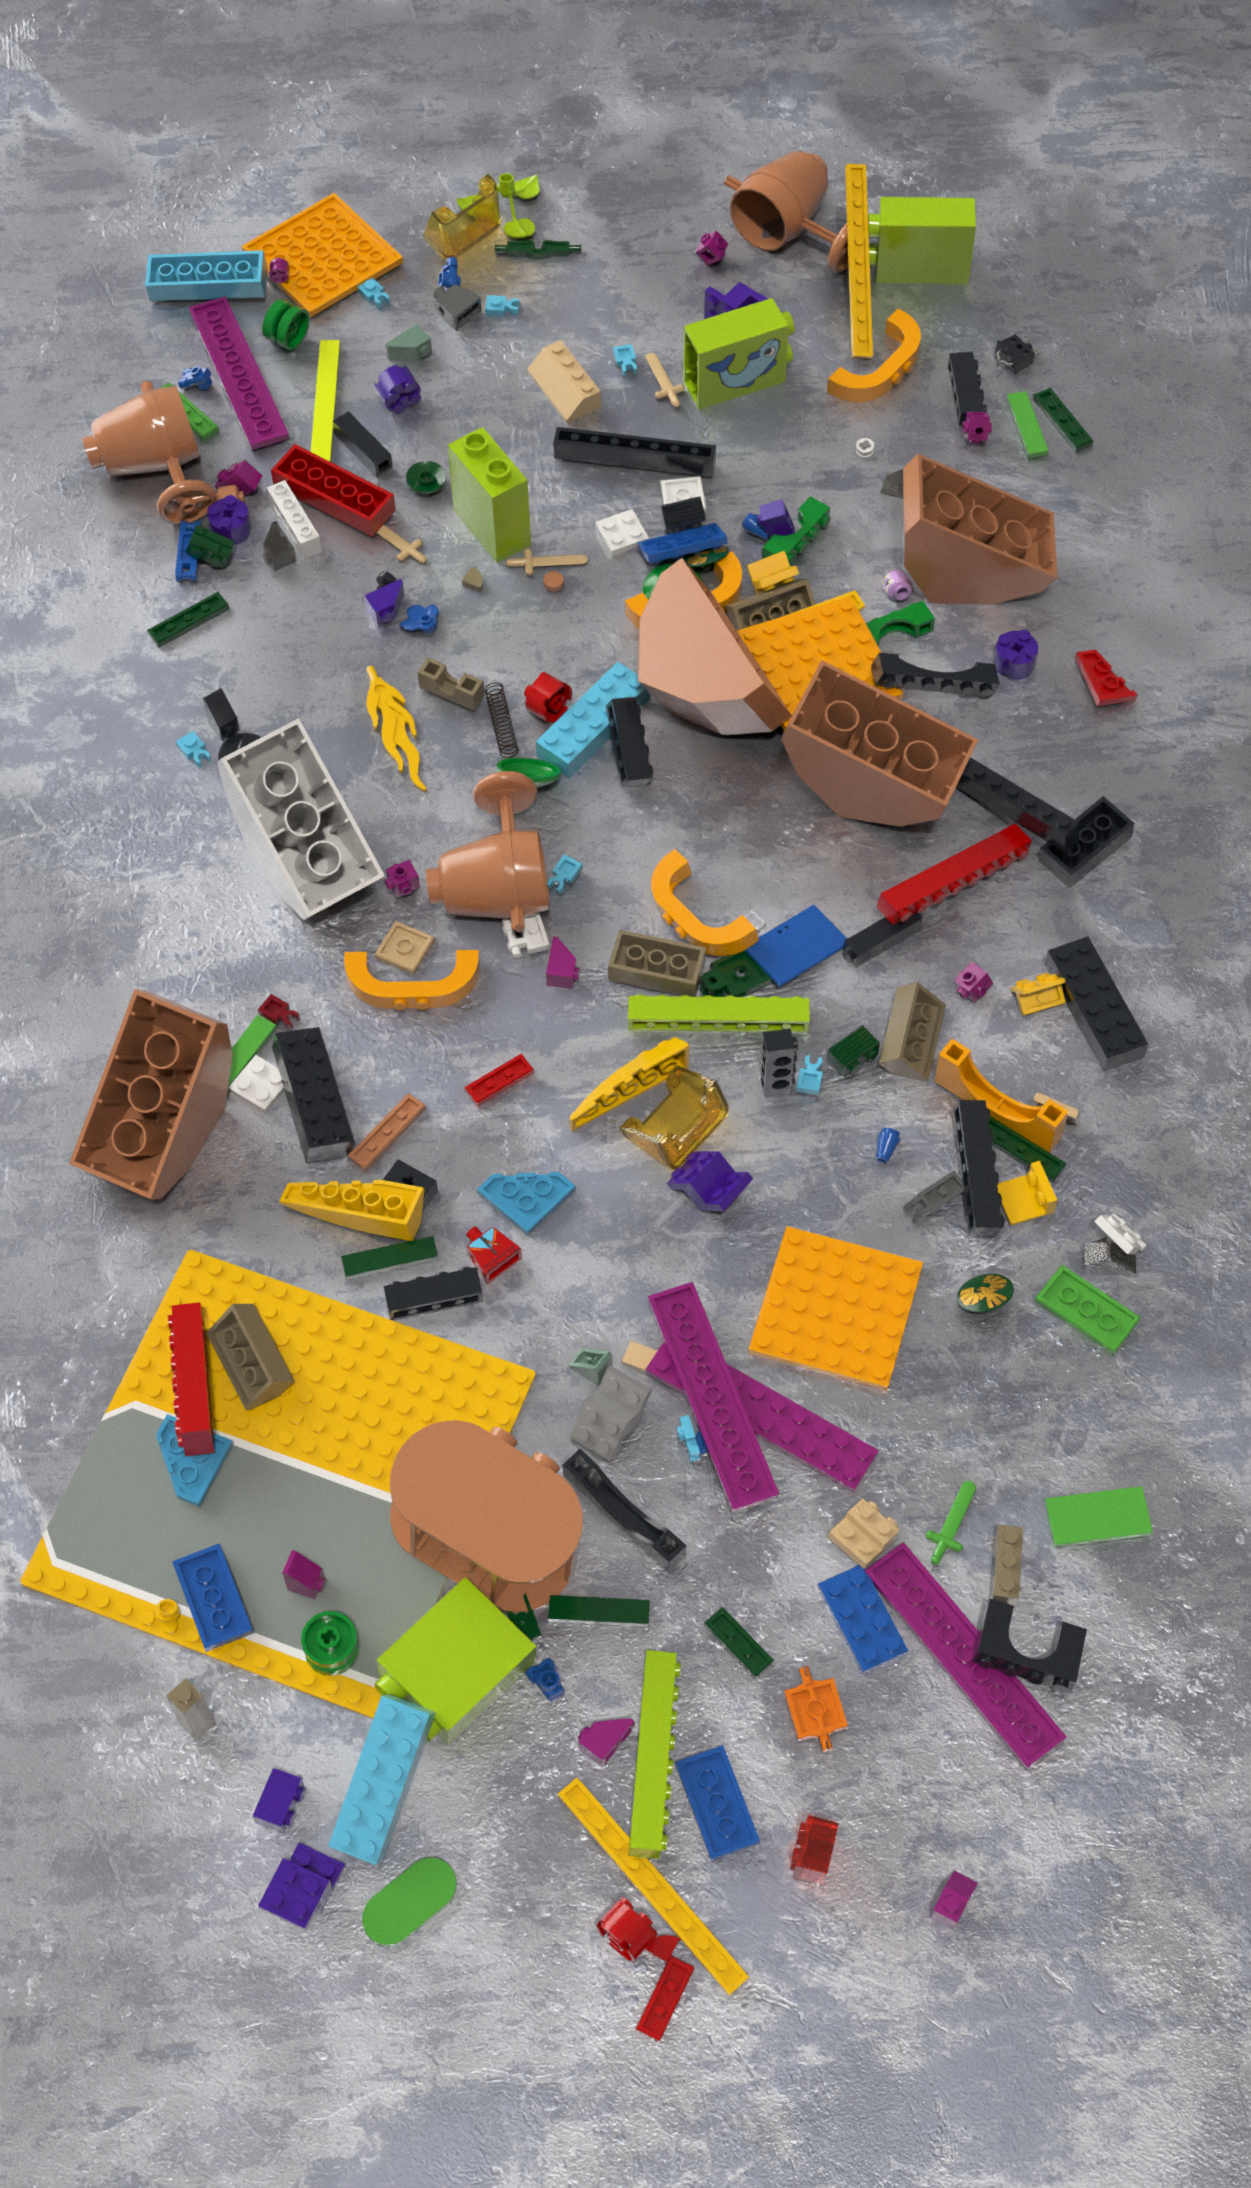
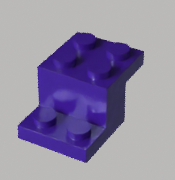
M741 282L735 285L726 295L709 286L705 290L704 319L755 304L768 298Z
M694 1151L687 1156L686 1162L682 1167L673 1171L671 1179L666 1184L671 1190H684L699 1210L725 1211L753 1178L748 1172H735L719 1151Z
M298 1843L290 1860L282 1858L258 1904V1908L306 1931L315 1912L322 1915L346 1866L342 1862Z

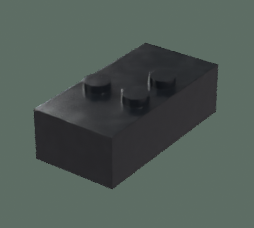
M1104 796L1075 819L1079 822L1080 840L1066 853L1048 842L1040 847L1039 862L1069 888L1074 886L1133 836L1135 823Z

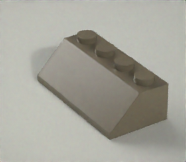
M799 578L727 604L725 608L728 618L735 629L740 630L813 606L815 601L808 579Z
M918 982L898 987L896 990L879 1064L893 1075L925 1082L929 1080L946 1004Z
M232 1304L206 1332L245 1410H251L280 1396L294 1382L254 1304Z

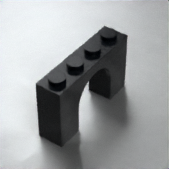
M990 1598L983 1610L972 1662L986 1669L993 1668L1002 1671L1011 1677L1017 1676L1027 1679L1032 1684L1052 1687L1057 1692L1070 1693L1077 1682L1087 1629L1062 1622L1056 1632L1052 1654L1043 1659L1028 1658L1014 1648L1009 1638V1627L1014 1606Z

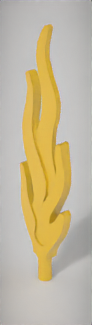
M369 666L366 669L370 677V688L366 704L375 730L378 729L377 710H380L383 715L381 733L384 748L397 763L399 773H403L404 763L396 746L403 750L409 762L410 779L416 787L425 792L427 788L418 776L419 752L409 740L405 730L406 723L409 726L412 737L414 739L417 738L413 717L402 707L406 704L402 694L383 681L381 677H378L374 666Z

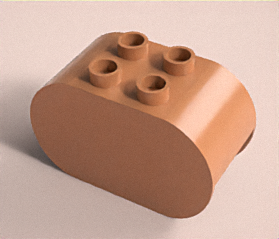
M457 1420L442 1421L426 1426L413 1434L404 1443L397 1453L391 1469L390 1493L392 1503L390 1523L393 1535L400 1547L456 1584L466 1577L499 1610L505 1612L512 1611L513 1613L528 1612L523 1598L525 1592L533 1611L549 1604L550 1595H560L574 1574L583 1525V1515L579 1499L567 1480L557 1474L560 1470L559 1465L543 1453L535 1452L531 1458L515 1448L518 1444L517 1440L510 1433L499 1427H492L490 1432L476 1424Z

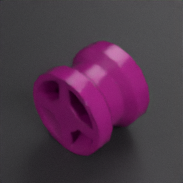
M282 258L271 260L269 266V278L275 283L286 282L289 276V263Z

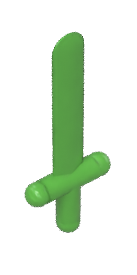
M965 1481L961 1485L940 1534L932 1530L926 1532V1538L937 1543L931 1557L933 1565L940 1564L947 1548L955 1552L963 1550V1545L953 1539L976 1491V1485L972 1481Z

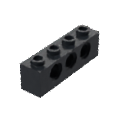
M791 1028L763 1032L760 1080L764 1098L791 1094L792 1085H795L794 1074L796 1073L795 1062H797L796 1051L798 1050V1042L796 1037H792Z

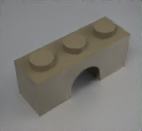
M429 657L417 672L419 688L473 711L476 710L485 696L483 680L464 673L460 680L455 679L448 673L445 664Z
M998 1525L995 1535V1571L991 1599L1013 1605L1016 1609L1020 1593L1023 1527Z

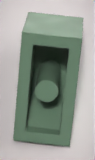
M417 325L385 344L386 355L389 360L418 361L432 352L431 338Z

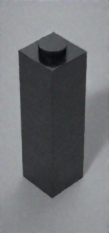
M349 411L333 420L334 434L376 478L393 468L391 454Z
M917 912L906 921H900L892 925L884 917L844 940L843 955L848 962H852L857 968L921 931L923 918Z

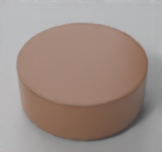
M557 571L546 573L543 578L545 589L550 592L561 590L564 586L563 575Z

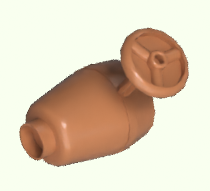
M794 151L755 170L743 182L730 175L726 177L724 185L736 191L730 202L731 218L741 236L754 247L765 251L776 250L796 238L805 229L832 244L828 255V267L832 273H841L849 267L847 223L838 234H835L811 220L828 189L827 166L818 155ZM782 216L785 224V233L781 236L762 239L763 223Z
M145 380L140 385L142 394L124 402L92 422L91 430L93 435L82 438L92 469L104 466L106 472L111 476L169 470L174 484L161 493L157 501L158 514L163 520L172 524H180L181 521H187L188 523L197 521L208 514V507L216 502V492L210 484L201 480L185 481L181 466L200 457V453L177 386L154 389L152 382Z
M500 771L487 775L477 783L473 789L475 804L479 809L488 814L501 816L502 832L442 853L438 858V868L426 869V882L431 904L443 903L445 910L451 915L511 918L512 930H517V932L525 929L524 916L550 909L547 875L539 832L515 831L514 814L526 810L536 800L537 787L531 778L514 771Z

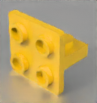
M785 551L747 565L756 594L795 580L794 576L799 574L797 566L789 565Z
M1043 973L1037 975L1036 980L1029 981V979L1016 981V985L1010 987V990L1016 993L1021 1015L1066 1003L1061 984L1065 983V978L1058 977L1057 974Z

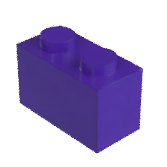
M273 1768L253 1813L255 1823L285 1833L287 1826L291 1827L295 1819L296 1812H294L297 1802L301 1803L305 1795L306 1788H304L302 1778Z

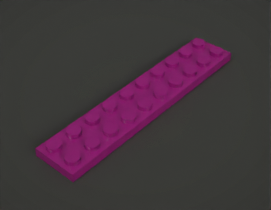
M226 296L188 307L189 313L251 450L289 439L288 431Z
M693 1281L648 1296L649 1305L732 1513L779 1498L778 1489Z
M663 1342L646 1367L645 1373L685 1395L665 1342ZM727 1364L756 1437L854 1493L877 1457L879 1450Z
M904 1542L865 1570V1573L872 1580L881 1595L1026 1770L1066 1740L1067 1736L1017 1677L1008 1676L1002 1671L993 1668L986 1669L972 1662L979 1631Z

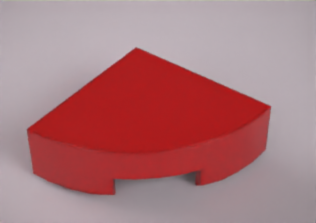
M671 1935L658 1936L645 1952L667 1964L680 1942V1938Z

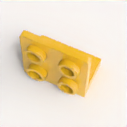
M1040 1161L1031 1163L1027 1175L1004 1181L997 1185L998 1193L1002 1197V1208L1011 1226L1055 1212L1057 1198Z

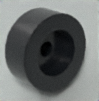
M382 571L376 578L378 583L376 588H382L397 580L391 573Z

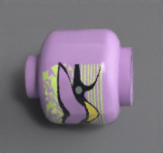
M901 570L889 572L882 582L884 591L893 601L904 600L912 592V583Z

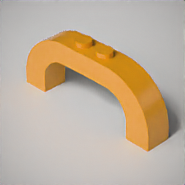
M898 308L887 319L885 334L897 340L901 346L871 374L856 375L839 367L828 378L827 392L841 400L850 402L871 401L886 394L894 385L901 381V378L906 373L912 370L913 365L918 359L921 332L916 321L909 314Z
M732 551L723 559L714 562V573L721 581V585L711 592L725 613V605L738 601L742 590L741 564ZM644 593L625 600V615L637 628H639L641 615L648 603Z
M676 849L668 853L657 864L651 879L653 897L662 920L667 926L671 925L674 928L675 933L681 940L685 939L689 944L706 947V954L714 956L737 954L759 941L756 928L743 915L726 926L718 928L709 927L701 923L673 895L677 885L692 874L688 861Z
M456 950L455 968L449 976L442 980L384 982L375 979L369 973L367 952H344L345 971L352 992L363 1002L384 1009L404 1010L406 1008H417L425 1010L455 1004L472 991L477 983L480 971L479 950Z

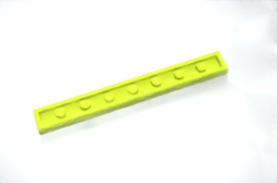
M320 340L311 452L330 462L332 456L340 340Z

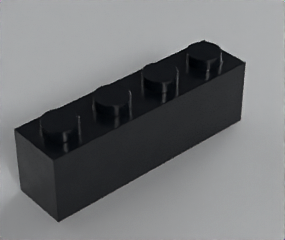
M973 351L949 353L948 372L959 427H962L963 421L966 422L967 412H987V406L983 404L984 391L980 389L981 375L977 374L978 360H974Z
M636 697L611 699L606 705V711L621 787L646 785L653 777V767L649 764V747L645 744V727L641 724L640 719L641 707L637 704Z
M463 1267L458 1271L450 1273L439 1272L435 1276H420L413 1278L411 1281H395L383 1286L389 1317L393 1321L483 1302L477 1267Z

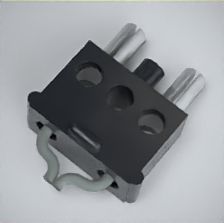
M1015 334L1002 341H997L995 355L998 359L996 361L999 364H1005L1017 374L1018 371L1032 365L1034 357L1042 354V349L1038 347L1031 350L1032 345L1030 343L1025 344L1030 341L1029 336L1026 335L1019 338Z

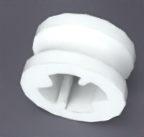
M868 438L858 440L856 443L857 455L862 458L870 457L874 453L873 441Z

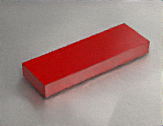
M521 1053L465 1086V1092L474 1104L479 1107L534 1074V1069Z
M670 1956L636 2027L637 2032L658 2043L661 2042L695 1967Z

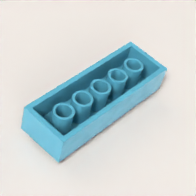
M264 251L148 255L145 287L150 301L217 299L224 296L226 298L265 297L268 265Z
M620 662L612 666L536 741V757L557 765L561 769V774L570 779L612 737L606 711V705L610 700L636 697L637 704L642 707L651 698V694L638 682V674Z
M390 1694L381 1696L328 1847L374 1865L384 1861L436 1712Z

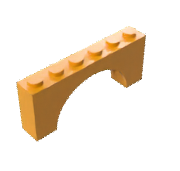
M951 1039L940 1052L934 1082L963 1100H986V1107L990 1110L991 1117L1051 1153L1063 1136L1068 1110L1048 1099L1045 1105L1031 1106L1008 1097L989 1083L979 1072L972 1060L971 1050L954 1039Z

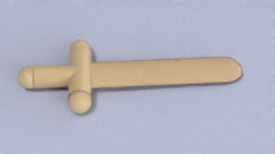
M648 353L645 358L662 390L655 393V398L668 397L673 407L678 408L680 402L676 394L685 390L684 385L673 386L655 353Z
M384 524L376 532L402 551L397 555L398 561H404L409 556L421 564L427 561V558L417 551L423 544L421 539H416L410 544Z
M526 548L524 550V558L508 559L506 565L508 567L525 566V573L531 576L535 566L585 564L588 558L582 554L532 557L531 549Z

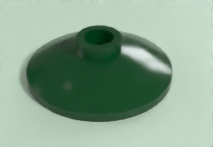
M421 461L408 469L406 482L409 488L415 492L423 494L433 493L445 484L446 472L436 462Z

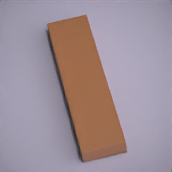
M408 1093L348 1154V1159L366 1172L426 1110V1105Z

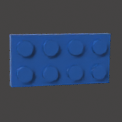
M716 523L639 541L638 549L649 563L657 564L661 563L664 559H678L688 553L698 554L708 548L718 549L722 545L728 544L726 534Z
M220 1543L172 1561L205 1652L254 1634Z
M858 1565L818 1583V1589L862 1674H865L907 1655L908 1649L872 1580L865 1573L866 1569Z
M723 1745L675 1762L676 1770L711 1862L760 1844V1839Z

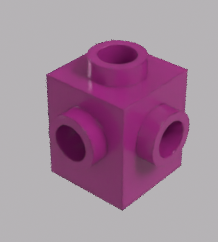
M716 230L712 233H705L700 238V244L695 253L708 266L725 256V250L729 244Z
M987 412L966 413V422L963 421L962 434H964L967 440H970V443L979 444L982 441H988V435H991L992 423L989 422L990 416Z
M410 859L400 864H394L386 869L387 878L384 879L388 891H393L396 898L408 895L420 888L419 875Z
M973 962L961 971L954 980L958 988L956 990L963 999L969 998L974 1003L983 997L993 985L988 973Z

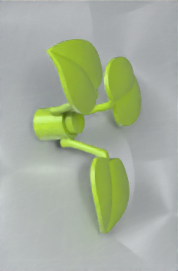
M501 174L499 176V185L495 186V192L491 201L489 197L480 194L456 198L457 204L462 211L472 216H480L489 212V207L493 206L499 192L502 197L509 198L513 221L507 222L504 225L505 234L512 238H525L535 233V225L530 219H516L513 196H518L521 199L536 197L540 192L537 174L514 182L512 174Z

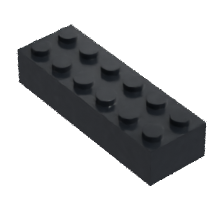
M1089 936L1048 950L1045 966L1050 975L1057 974L1058 977L1065 978V983L1061 984L1065 1002L1103 1072L1145 1058L1148 1042Z
M320 1027L275 1033L272 1050L281 1075L305 1162L348 1156L352 1151L354 1139Z

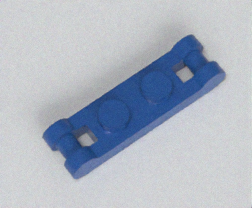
M195 521V523L180 522L175 569L176 582H183V579H190L191 582H197L199 559L193 558L185 551L196 524L202 526V521Z

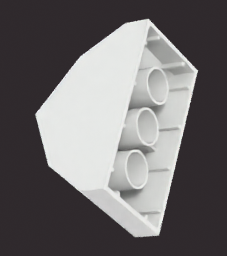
M299 718L221 758L217 762L225 796L249 853L281 898L303 920L385 876Z

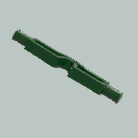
M532 240L507 241V245L495 244V253H507V256H524L530 259L541 260L549 257H568L569 253H581V245H569V241L544 240L542 247L537 249Z

